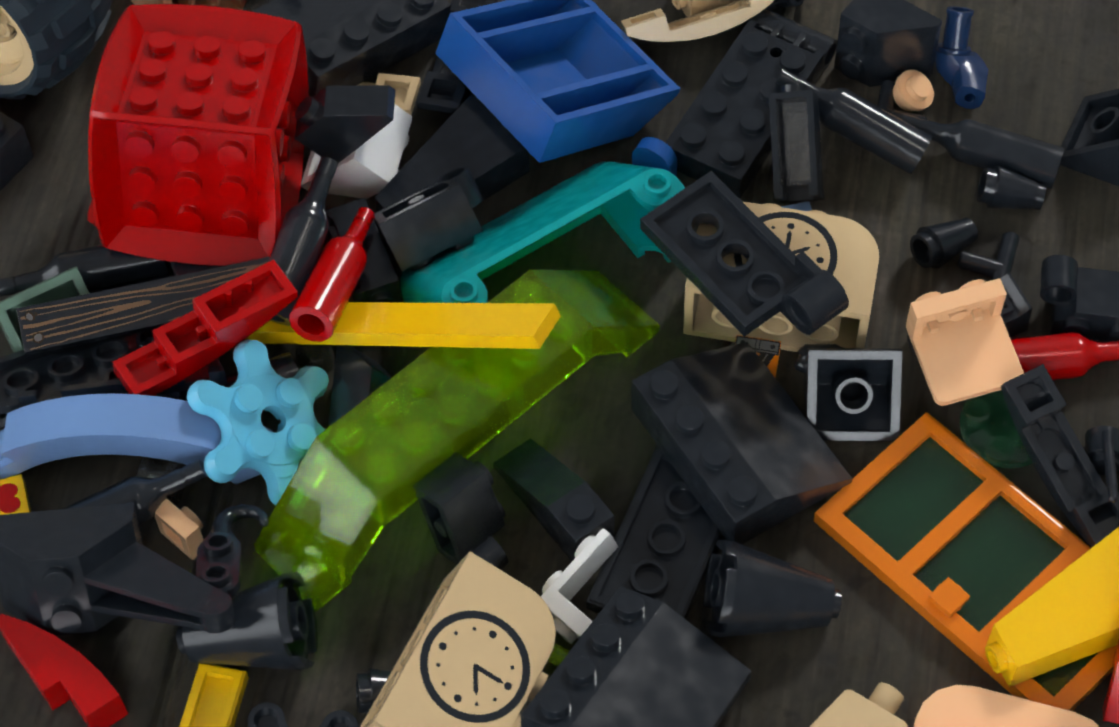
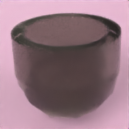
M304 345L297 349L296 355L300 368L318 366L325 370L327 374L332 371L335 354L329 345Z

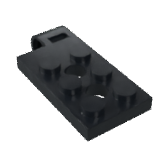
M712 171L640 219V229L744 337L779 312L799 331L806 335H811L849 306L848 296L843 286L830 272L822 270L804 251L795 255ZM701 223L711 224L716 227L717 232L710 236H701L695 233L693 228ZM731 253L741 254L747 259V262L742 266L732 267L727 265L723 258Z

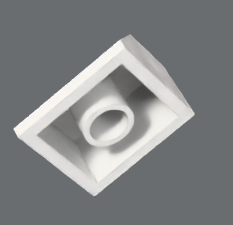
M394 104L393 121L338 163L328 194L367 199L379 193L399 172L398 167L401 156L409 142L408 132L412 116ZM312 150L301 181V187L309 190L321 160V156Z

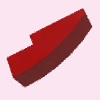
M0 614V632L52 710L57 709L70 700L88 727H110L128 715L120 694L103 673L79 651L57 636L29 622Z

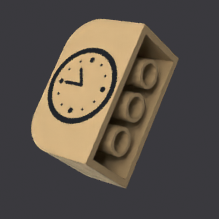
M743 202L795 255L804 251L822 270L830 272L843 286L849 300V306L846 310L811 335H806L799 331L779 312L746 336L781 341L780 350L797 352L805 344H837L843 348H865L879 264L878 246L871 233L856 221L841 216L828 215L818 210L802 211L782 208L773 203L756 204ZM701 223L696 233L701 236H710L716 233L717 229L711 224ZM731 253L726 255L723 261L729 266L739 267L744 265L747 259L741 254ZM687 278L683 334L735 342L736 335L743 336Z
M470 551L443 579L360 727H521V714L519 713L528 699L533 700L548 678V675L542 672L553 650L556 632L554 619L549 607L531 588Z

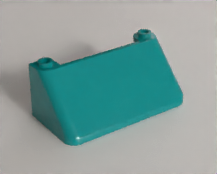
M612 161L596 163L481 226L483 231L474 235L475 239L469 245L458 250H450L448 248L434 255L435 259L433 262L418 270L412 271L410 268L404 270L400 277L402 298L405 303H488L487 289L481 280L599 214H602L637 258L643 256L645 251H657L662 253L664 259L670 263L671 260L640 229V219L685 189V187L675 175L664 169ZM439 347L457 372L463 373L466 377H470L482 370V360L479 356L480 348Z

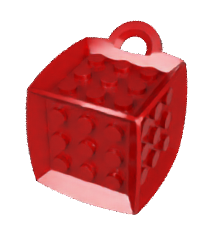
M143 4L130 5L124 10L103 52L94 84L89 115L88 166L92 202L87 218L90 223L98 228L102 245L105 248L145 258L209 266H226L270 257L286 213L290 208L298 204L302 181L305 146L295 140L297 123L295 113L300 103L308 97L309 87L302 26L298 22L263 13L205 5Z

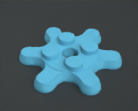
M246 339L238 343L233 352V359L238 371L237 380L234 385L224 387L213 381L199 380L193 383L187 391V400L190 407L198 414L213 418L221 430L220 443L206 455L204 469L208 477L217 483L229 482L242 469H254L265 479L270 501L280 508H289L299 501L302 492V485L298 475L300 461L303 459H313L326 466L335 465L342 460L346 444L341 435L323 428L317 422L314 414V402L324 395L328 387L329 379L326 371L318 366H305L293 378L281 377L271 367L266 346L258 340ZM264 409L273 414L277 420H281L276 433L268 431L263 426L261 413Z

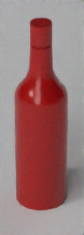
M359 208L346 234L342 237L331 239L324 246L289 316L292 329L304 339L322 342L329 339L333 334L366 266L367 255L363 248V241L374 220V212L370 208Z
M1074 332L1011 339L1024 373L1044 364L1053 381L1078 378L1085 375L1093 366L1101 362L1119 360V341L1096 342Z

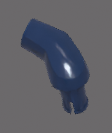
M949 6L946 10L947 17L943 41L937 46L935 66L941 76L951 85L955 103L966 109H975L980 107L985 99L989 69L981 57L971 51V48L968 46L974 10L966 7Z

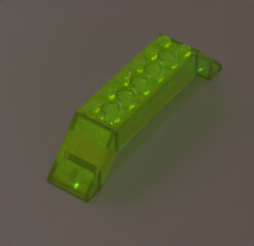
M528 270L488 303H555L561 317L541 348L430 347L314 439L269 517V525L262 529L254 543L255 550L279 575L298 572L304 578L307 585L298 587L302 599L311 598L314 611L317 612L352 583V575L383 527L418 500L412 485L455 452L466 459L471 457L594 356L623 353L628 358L660 331V325L599 271Z

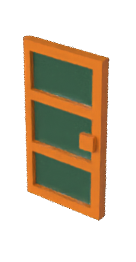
M928 412L922 415L852 479V483L840 489L815 512L814 522L1013 696L1073 711L1114 670L1113 657L1117 645L1011 687L1007 685L1002 673L997 674L993 671L985 652L993 625L1090 550L1091 547Z

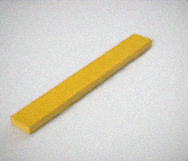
M348 302L333 334L329 339L322 342L304 339L291 326L268 321L257 331L245 338V340H258L263 344L540 349L561 315L555 303Z

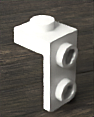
M604 528L596 536L592 534L585 538L576 549L574 554L576 558L564 571L559 570L551 575L542 588L543 594L540 597L545 601L552 616L555 618V631L570 644L577 638L580 639L593 622L574 606L570 600L618 547L612 535Z

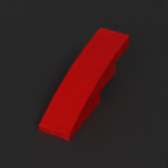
M273 259L192 299L193 311L152 330L154 341L113 361L114 373L128 394L155 396L216 360L257 331L298 297V291Z

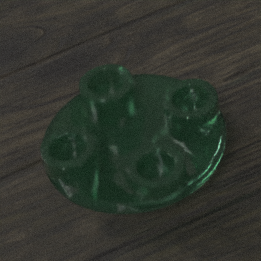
M1002 390L971 398L965 402L960 414L959 424L962 438L969 448L992 466L999 468L1016 469L1033 463L1017 432Z

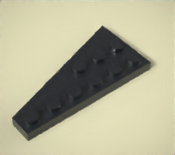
M152 330L29 356L25 354L24 350L0 357V414H6L37 402L61 397L87 394H128L114 373L112 362L153 342ZM217 358L159 394L186 391L193 383L199 380L213 381L221 386L228 385L225 370Z

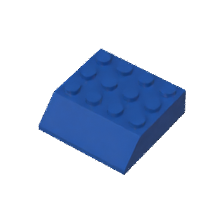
M506 0L450 13L435 53L539 163L634 136L669 104L681 89L592 0Z

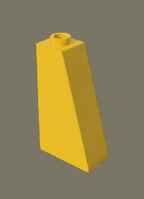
M1119 527L993 625L986 644L987 646L985 647L986 656L993 671L997 674L1002 673L1009 687L1117 645L1119 640Z

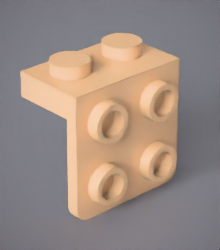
M1000 278L987 282L982 279L973 280L964 284L958 290L943 294L937 291L921 295L910 304L906 330L933 400L940 406L1002 390L1001 385L1024 374L1001 317L1007 293Z

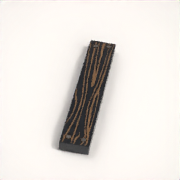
M270 257L16 308L25 354L29 356L157 329L193 311L192 299L267 263Z

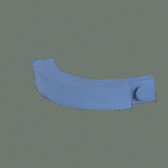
M87 394L45 400L7 413L5 428L0 431V480L15 476L43 463L87 455L141 456L185 465L200 459L204 464L206 455L219 445L221 430L213 418L198 414L190 407L188 401L138 394ZM265 427L268 431L273 432V430ZM242 469L230 482L239 484L261 474L254 469Z

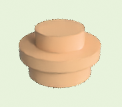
M906 70L897 77L892 92L893 98L900 108L909 112L922 111L932 104L934 99L933 86L923 73L917 70Z

